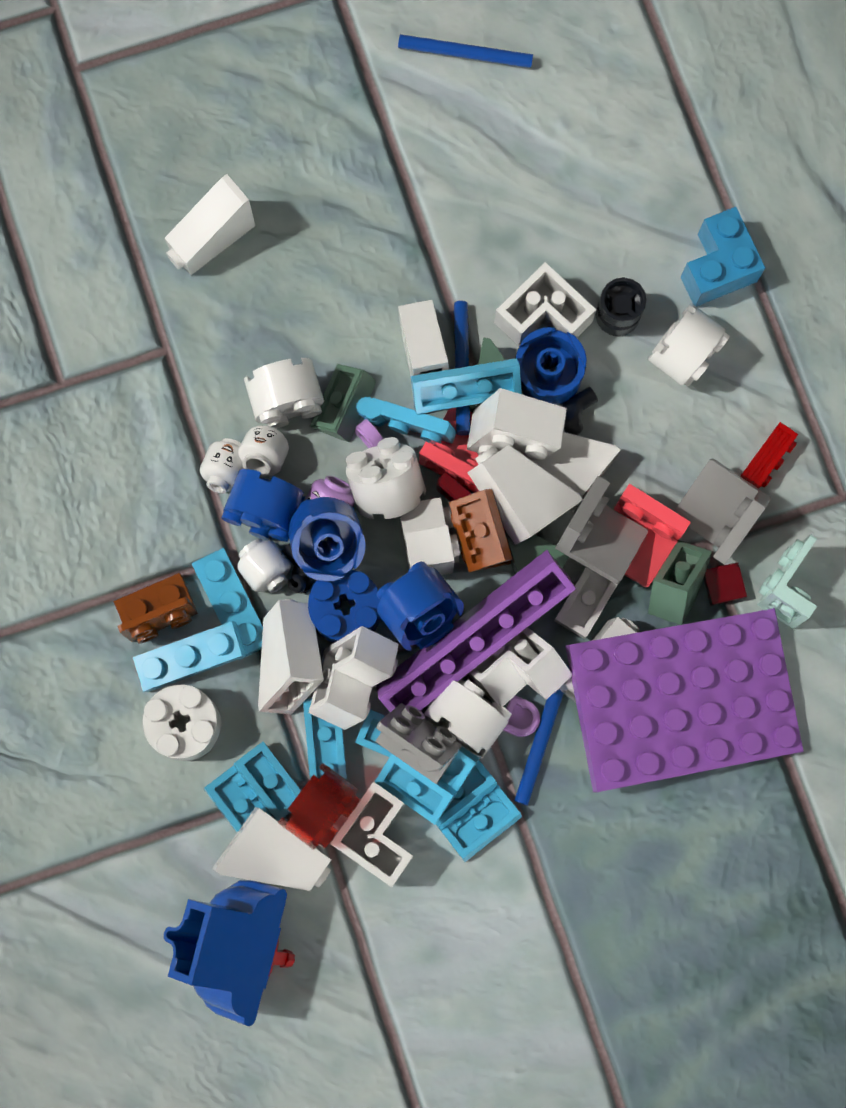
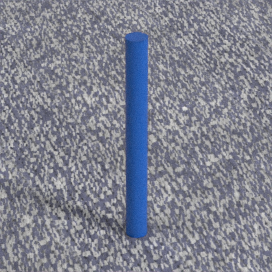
M400 34L398 48L526 68H531L533 54L403 34Z
M456 301L454 303L455 369L469 366L468 303L466 301ZM470 405L456 407V434L461 436L469 435Z
M560 689L554 692L545 702L514 800L517 803L526 806L529 804L564 694Z

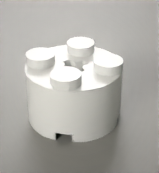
M692 303L681 313L684 315L682 319L671 325L652 351L653 354L647 359L681 386L683 384L689 386L694 380L697 381L709 366L705 359H709L714 352L718 353L730 338L725 333V328Z
M301 358L303 364L293 365L291 359L270 363L254 370L253 379H250L248 376L244 378L256 422L267 423L268 426L277 429L288 425V419L301 415L303 419L322 413L321 405L324 403L313 362L310 358Z
M395 437L384 438L379 441L376 447L368 448L362 452L351 453L346 458V475L358 512L366 518L374 519L373 514H383L385 519L402 516L414 510L421 503V494H426L425 484L415 451L408 445L400 444Z
M462 679L458 682L453 681L440 696L433 700L425 711L424 716L429 718L428 721L434 726L448 729L455 735L456 741L463 745L467 744L470 746L468 750L483 759L509 723L508 720L512 714L497 702L492 704L483 698L485 692L471 681L467 680L465 682Z
M172 685L157 692L145 705L143 715L145 737L158 753L168 758L179 761L199 759L211 751L219 737L222 720L218 707L205 693L193 686ZM181 715L191 720L186 723L187 730L184 732L177 727L175 728V724L179 722L178 717Z

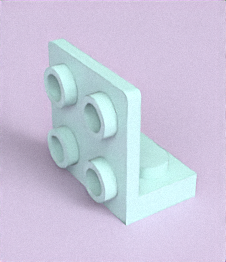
M812 534L803 541L797 539L792 546L785 550L777 562L782 568H777L773 575H769L758 591L763 596L757 605L764 610L775 608L777 619L792 629L808 620L817 608L815 604L810 602L811 597L805 591L795 586H792V588L786 586L817 540Z

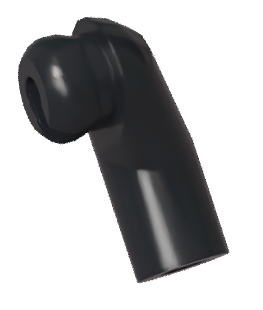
M587 387L563 403L562 407L567 408L564 422V431L566 433L579 435L582 432L583 424L580 422L582 411L598 402V398L591 387Z
M289 543L282 550L294 565L291 579H288V587L294 593H306L312 587L314 579L307 576L297 565Z

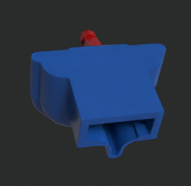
M239 880L217 893L210 903L188 899L181 924L177 927H167L164 931V940L173 947V958L168 977L193 986L197 995L215 1014L245 1026H252L255 1023L263 989H266L273 966L279 965L280 968L292 967L295 962V954L287 949L278 950L281 931L279 927L287 899L286 890L257 881Z

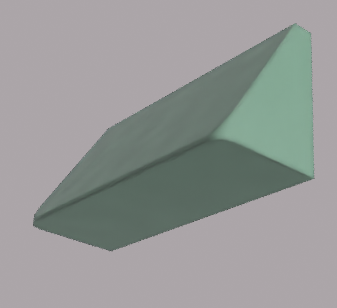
M337 364L323 395L322 413L313 417L310 427L342 441L350 442L361 418L357 412L356 403H358L361 397L364 398L371 395L376 380L363 369Z

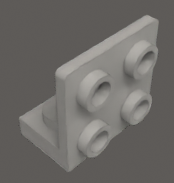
M712 458L703 468L674 512L691 522L688 526L690 529L718 547L713 557L725 565L763 513L771 497Z
M597 476L555 549L611 582L619 584L644 541L648 530L606 506L609 498L603 495L610 482Z
M401 703L380 720L376 728L381 733L375 742L437 784L459 752L462 744L456 741L455 735L448 729L441 726L436 727L424 719L425 716L419 709L411 705L405 706Z

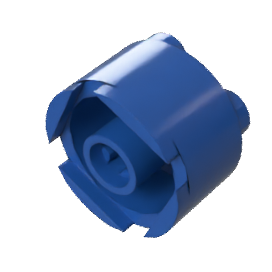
M546 327L531 332L523 339L515 357L520 365L523 395L560 406L578 392L585 374L587 358L581 342L569 332L565 333L556 330V328ZM547 364L549 368L556 367L554 372H551L549 369L544 370L543 365Z
M240 469L223 509L224 512L221 519L236 526L244 524L250 527L249 534L257 538L269 540L271 536L277 540L288 542L289 523L299 505L305 500L304 492L274 476H272L271 480L259 478L261 475L259 471Z
M320 497L303 501L293 514L288 529L292 555L297 565L307 576L319 581H336L345 577L344 574L353 568L356 569L360 565L365 554L366 542L359 518L351 505L336 498Z
M422 561L414 564L408 570V573L395 582L384 584L377 592V597L380 600L377 607L378 615L406 650H412L410 647L417 644L420 649H423L438 642L454 627L451 620L457 613L461 617L464 610L462 600L437 569L428 567Z
M352 569L344 574L345 577L339 580H317L313 584L308 599L309 615L316 631L331 643L339 641L361 626L375 631L379 625L381 618L377 612L380 601L377 597L378 589L373 581L363 572ZM347 600L349 605H355L350 608L349 615H343L341 610H336V608L341 607L342 601Z

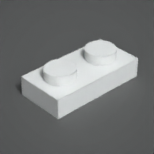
M586 567L575 585L576 590L569 595L554 621L586 639L618 584L611 582Z

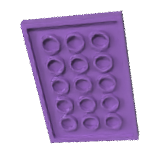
M775 608L565 646L569 668L572 673L571 679L593 792H602L804 752Z

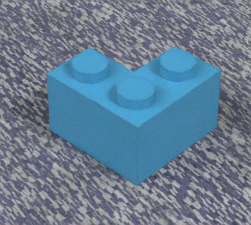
M737 207L704 219L698 232V237L707 255L688 262L681 275V280L688 295L696 307L758 282L765 270L762 259Z

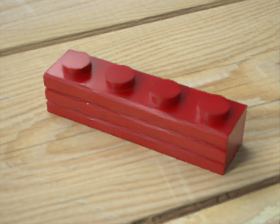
M780 422L740 477L758 489L761 486L765 488L772 479L769 475L772 470L775 469L777 471L785 460L782 457L785 452L790 454L797 445V442L794 440L799 434Z

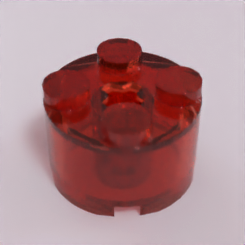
M323 762L318 768L323 772L320 779L313 775L287 809L293 814L291 818L287 821L281 817L278 821L279 825L313 850L318 845L324 849L328 846L338 832L333 825L342 814L348 818L361 801L355 795L359 789Z

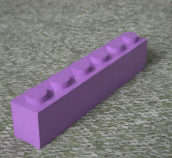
M548 550L544 551L453 623L454 627L442 639L427 648L419 649L396 668L391 678L377 684L378 699L390 712L401 703L405 706L411 705L421 711L440 696L453 681L458 682L576 590V587Z

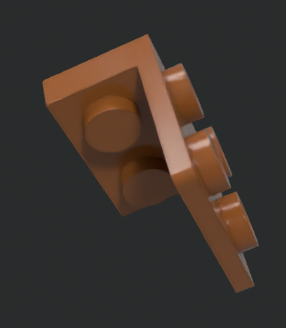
M485 489L449 502L452 512L451 521L457 530L462 547L461 555L467 564L469 573L511 564V552L492 489Z
M181 573L113 601L122 621V624L117 626L119 632L131 642L137 640L138 644L153 640L158 637L157 631L171 626L172 629L183 627L192 621L191 616L198 614Z

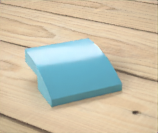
M261 742L237 760L231 768L204 787V791L236 833L255 807L260 808L275 820L281 822L308 800L264 742Z
M462 746L441 780L435 784L401 759L391 754L376 778L375 783L435 825L480 758Z
M478 760L436 825L463 861L466 862L521 819L522 815L498 786L496 780Z

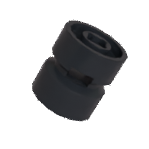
M625 277L613 279L606 284L602 290L595 314L597 324L604 332L619 337L628 335L635 330L647 301L642 286L635 280Z

